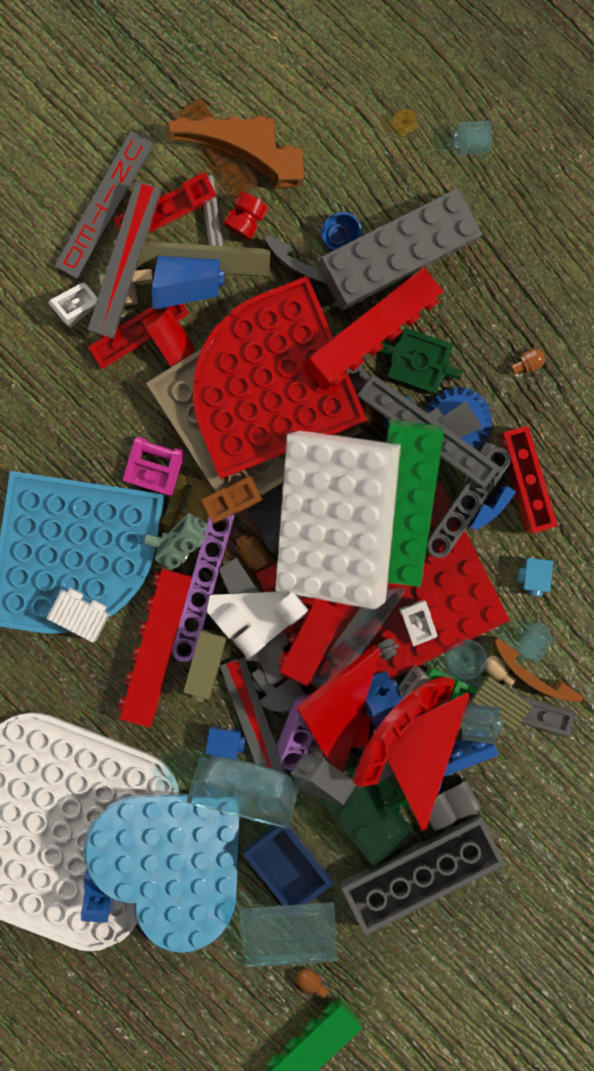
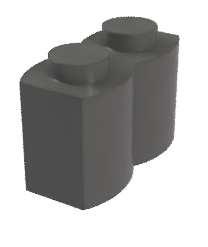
M465 777L439 790L429 818V822L435 832L438 830L446 832L455 826V821L461 818L469 820L478 814L477 810L481 808Z

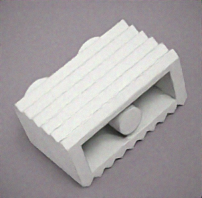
M75 589L61 590L47 619L90 642H95L110 615L109 612L105 611L107 606L96 600H92L91 603L83 600V594Z

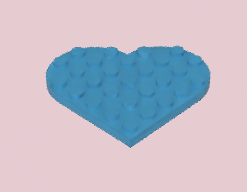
M206 793L129 796L108 805L107 809L92 822L84 843V861L90 878L109 897L121 902L133 903L134 914L139 927L157 946L172 952H192L216 940L229 924L236 904L240 794Z

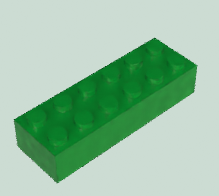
M389 419L386 443L400 445L387 583L421 587L444 434L442 426Z

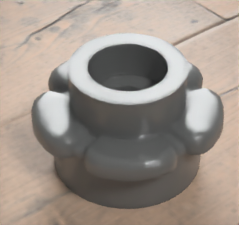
M390 638L376 645L381 650L379 658L382 657L384 661L397 655L396 649L399 647V644H395L393 638Z

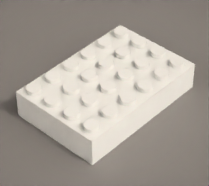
M297 431L287 435L276 591H293L295 595L376 609L386 602L400 445L305 431Z

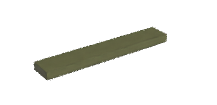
M145 241L137 268L156 269L158 256L219 259L220 270H225L226 274L269 276L270 249Z

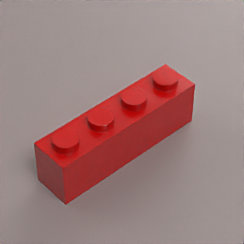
M529 425L497 435L500 447L505 449L510 456L507 471L512 489L516 491L514 496L525 533L533 534L557 527Z

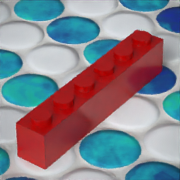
M423 267L313 354L303 366L322 389L326 388L329 384L334 388L346 378L343 375L345 371L350 368L354 372L364 363L362 358L368 353L371 357L384 347L381 343L388 338L391 342L402 333L400 327L405 323L408 326L415 323L421 317L419 315L421 310L425 308L428 312L439 303L437 297L444 291Z
M163 568L161 573L156 572L152 586L156 588L154 598L149 597L145 611L149 613L147 623L142 622L138 637L142 638L140 648L135 647L132 656V662H135L133 673L128 672L125 681V687H128L126 697H121L118 706V712H121L120 720L149 728L153 725L173 653V644L193 577L191 575L171 571Z

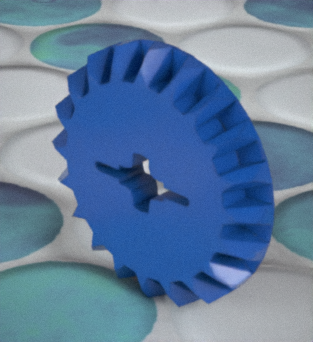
M454 387L442 391L430 402L426 413L428 414L438 407L442 414L446 415L466 401L482 427L461 437V439L473 448L478 449L489 437L492 428V414L489 405L482 396L465 387Z

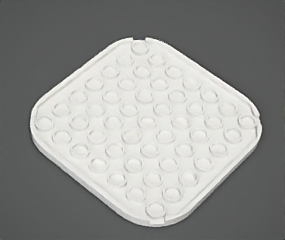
M24 713L13 716L1 723L0 920L84 951L103 950L124 940L137 924L133 903L114 899L113 910L109 914L108 922H81V910L85 897L84 876L86 866L84 861V843L86 835L94 819H97L107 809L108 805L119 799L140 795L180 794L178 783L171 770L160 759L147 752L47 714Z

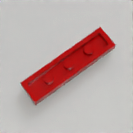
M184 304L170 306L179 322L190 315ZM153 306L117 328L114 339L103 337L88 347L103 370L153 339L142 320L159 309H153Z

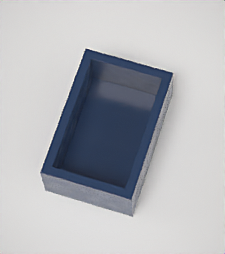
M285 816L244 848L243 855L291 916L333 885L331 874Z

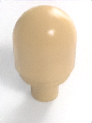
M490 656L484 661V670L492 679L497 682L502 680L509 687L514 684L516 679L509 673L510 668L500 657Z

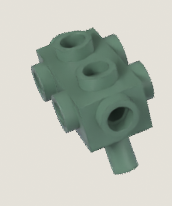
M188 513L169 533L164 532L161 538L146 534L144 544L157 547L155 560L163 567L172 571L186 561L190 552H193L202 545L207 525L202 519Z

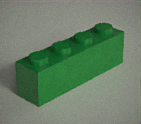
M341 998L335 1003L331 1001L323 1009L322 1016L317 1020L312 1019L303 1029L304 1032L298 1038L296 1036L291 1038L285 1045V1050L279 1056L275 1054L268 1060L266 1071H318L362 1029V1020Z

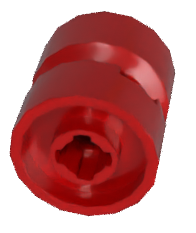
M240 191L233 203L235 209L228 211L222 224L238 236L251 241L258 229L256 223L263 221L269 207L251 194Z

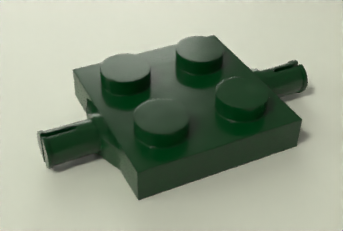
M406 327L396 346L384 342L381 343L384 347L378 352L392 356L391 367L387 376L390 379L433 394L437 393L440 382L445 376L461 380L464 370L449 366V357L454 344Z

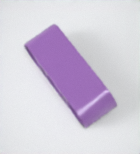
M302 694L295 699L277 743L281 764L287 770L295 768L303 754L308 753L313 741V737L295 708L307 699L310 694Z

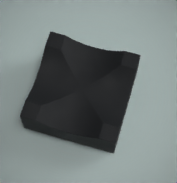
M284 484L262 496V501L246 508L269 551L279 547Z

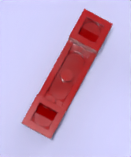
M206 172L182 183L183 186L159 198L148 234L181 219L217 196ZM125 213L114 218L115 224L119 231Z

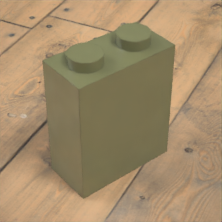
M203 628L200 631L183 692L189 694V699L203 702L204 699H210L228 639L225 633Z

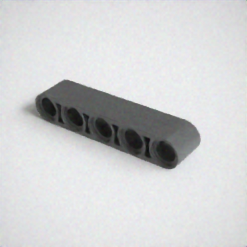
M495 448L484 454L490 460L492 454L499 455L501 457V465L499 467L501 468L485 489L479 488L476 482L468 477L429 534L426 548L428 556L442 558L451 551L509 466L510 456L505 449ZM464 496L472 500L470 510H465L461 505V500ZM450 517L456 519L458 523L457 530L454 532L449 531L446 526V522ZM435 539H439L443 543V550L438 554L431 548V544Z

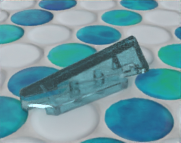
M400 587L387 590L386 602L376 609L360 607L326 655L329 659L314 673L312 680L322 687L361 656L406 589Z

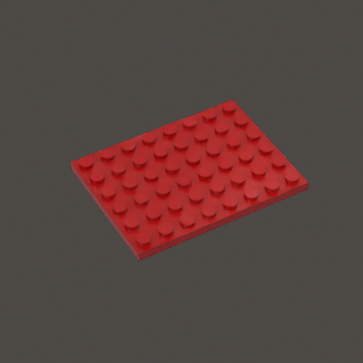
M441 482L436 483L429 534L451 503ZM450 517L447 520V529L451 532L457 530L458 523L456 519ZM464 530L446 556L432 558L427 554L425 555L421 587L387 583L386 602L376 609L323 600L346 613L340 620L314 675L328 682L373 645H378L385 640L393 638L395 644H399V647L396 649L397 655L384 661L380 657L374 675L386 671L391 680L411 670L413 665L419 666L510 621L466 531ZM435 539L431 544L432 550L437 554L443 550V543L439 539ZM278 563L256 573L264 592H279L276 591ZM296 595L304 606L308 605L311 607L316 598ZM423 599L427 603L438 637L413 646L399 608ZM298 619L284 629L288 639L295 628L300 630L304 622L303 620ZM311 685L314 692L318 690V688Z

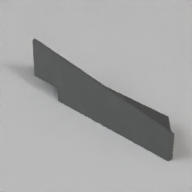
M237 558L220 568V573L229 594L259 593ZM283 630L256 653L270 685L284 678L278 674L280 667L276 666L284 652L282 648L289 644V639Z

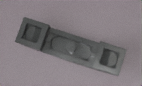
M269 235L266 236L265 245L267 249H270V253L283 267L299 278L308 276L312 284L329 288L320 270L289 256L291 245Z

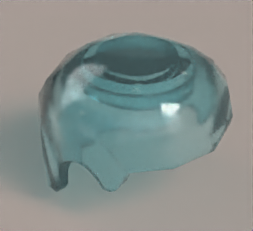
M464 639L451 646L445 657L447 671L454 678L463 681L472 680L480 675L487 662L486 652L478 642Z

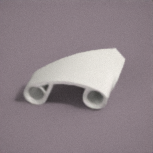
M293 591L210 595L207 613L227 637L232 639L247 659L251 658L271 639L308 611Z

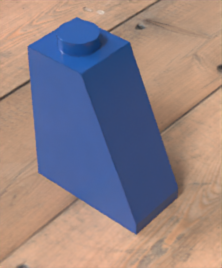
M158 256L152 285L153 309L217 297L219 286H224L225 270H220V260Z

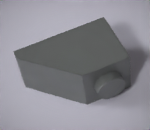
M306 753L303 754L291 772L292 777L303 792L340 805H344L356 786L351 778L326 760Z

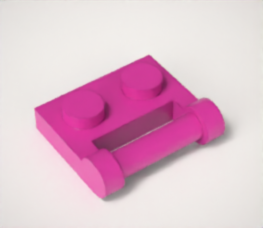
M136 437L123 481L163 494L173 495L180 466L185 460L186 453L178 448L172 450L149 443L145 438ZM147 452L170 459L169 467L141 459L142 453Z

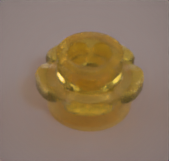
M400 109L395 113L396 116L392 119V125L394 129H397L398 133L406 135L416 129L417 116L412 110Z

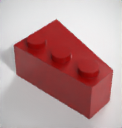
M316 598L311 607L305 606L308 611L299 618L304 622L300 630L296 628L293 630L288 640L292 646L288 654L282 653L276 665L280 667L279 675L305 688L309 685L340 620L346 613L319 598Z

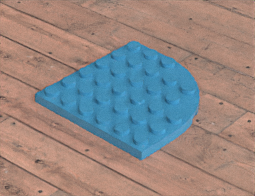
M10 471L0 534V627L50 634L71 632L47 619L60 591H68L69 588L82 593V599L89 603L92 600H96L107 606L105 611L110 613L109 617L117 613L138 592L150 571L156 547L145 545L144 540L146 534L156 537L159 535L165 495Z

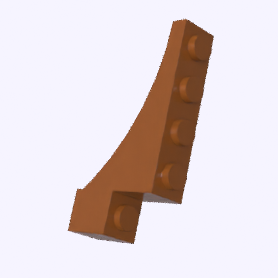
M232 116L227 117L225 120H214L212 117H204L194 121H188L187 118H176L168 123V141L204 144L226 151L253 165L274 182L275 188L301 187L304 181L302 148L286 145L276 149L273 119H266L264 116H254L251 119H240L239 117Z

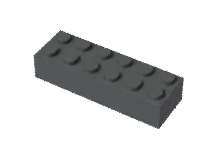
M457 188L322 256L317 263V267L342 311L417 273L423 267L426 268L475 243L483 234Z
M478 812L475 817L456 823L452 829L446 832L440 831L341 881V889L366 936L506 864Z

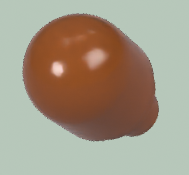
M536 348L521 354L518 357V362L510 365L511 372L514 375L521 371L531 373L541 368L545 363V354Z
M302 968L297 972L295 980L302 990L311 995L315 992L322 999L325 998L329 990L320 984L322 979H320L319 975L309 968Z

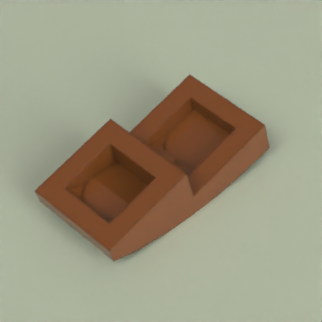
M249 476L201 501L212 523L215 524L262 501L263 498L253 477Z

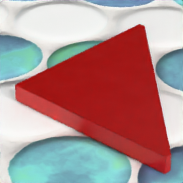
M376 645L369 648L295 707L325 760L342 773L381 650Z
M468 693L414 718V723L400 738L396 737L388 749L391 753L387 761L422 831L427 828L469 699Z

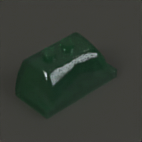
M354 752L348 755L343 771L352 780H354L360 763ZM377 784L361 787L356 785L344 805L320 798L373 866L379 865L417 835V832L400 811L396 812L394 808L383 803Z

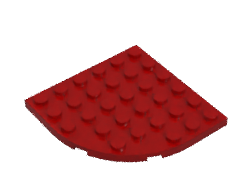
M308 276L257 295L234 308L229 315L216 325L200 352L194 373L193 404L200 432L220 480L285 455L288 434L305 431L335 435L367 422L347 371L343 373L346 378L334 388L329 384L326 388L322 389L303 366L313 354L334 339Z

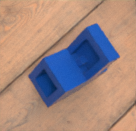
M86 869L84 876L85 897L81 910V922H108L109 914L113 910L114 899L96 886Z

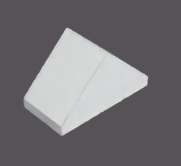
M83 282L51 299L48 303L71 328L95 308L98 298Z
M421 599L399 608L413 646L438 637L425 600Z

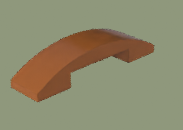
M493 638L492 642L501 659L524 682L554 698L575 702L583 700V696L559 680L553 688L548 686L514 662L519 655L518 651L499 638Z

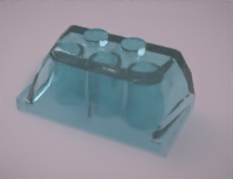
M212 755L208 758L200 756L188 793L187 804L289 829L299 785L287 773L270 767L218 755Z

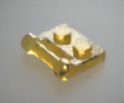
M178 474L173 495L170 496L165 516L162 515L160 523L175 527L181 521L175 519L184 485L187 484L192 486L183 518L190 513L196 518L202 519L207 525L209 515L201 500L216 492L209 482Z

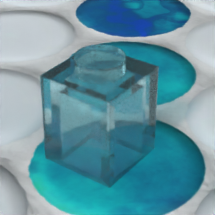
M490 120L459 123L457 132H453L454 148H458L459 156L490 153L493 147Z
M538 621L535 625L529 622L513 648L538 664L555 637L549 634L552 629Z
M468 703L462 718L463 740L494 744L497 735L502 734L504 724L503 719L499 718V708Z

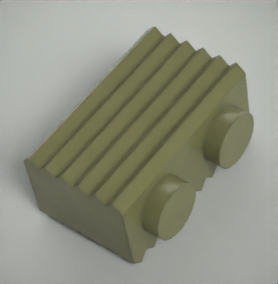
M488 675L480 683L476 693L469 699L474 704L471 708L482 717H485L486 714L495 719L493 724L504 732L508 729L515 732L532 708L529 703Z

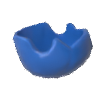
M348 212L335 213L323 223L320 233L321 240L327 249L334 251L362 237L361 224L355 216Z

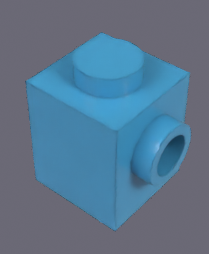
M524 558L523 568L518 569L517 583H521V589L527 590V595L543 596V591L550 592L553 561Z

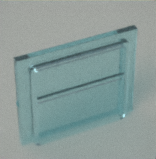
M334 903L239 909L245 967L338 961Z

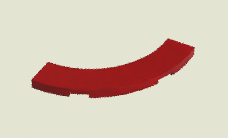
M446 676L429 681L412 691L397 704L383 720L368 743L353 780L355 785L361 787L378 783L385 762L391 753L388 749L395 738H400L414 723L413 718L421 712L426 713L435 707L449 702L455 679Z

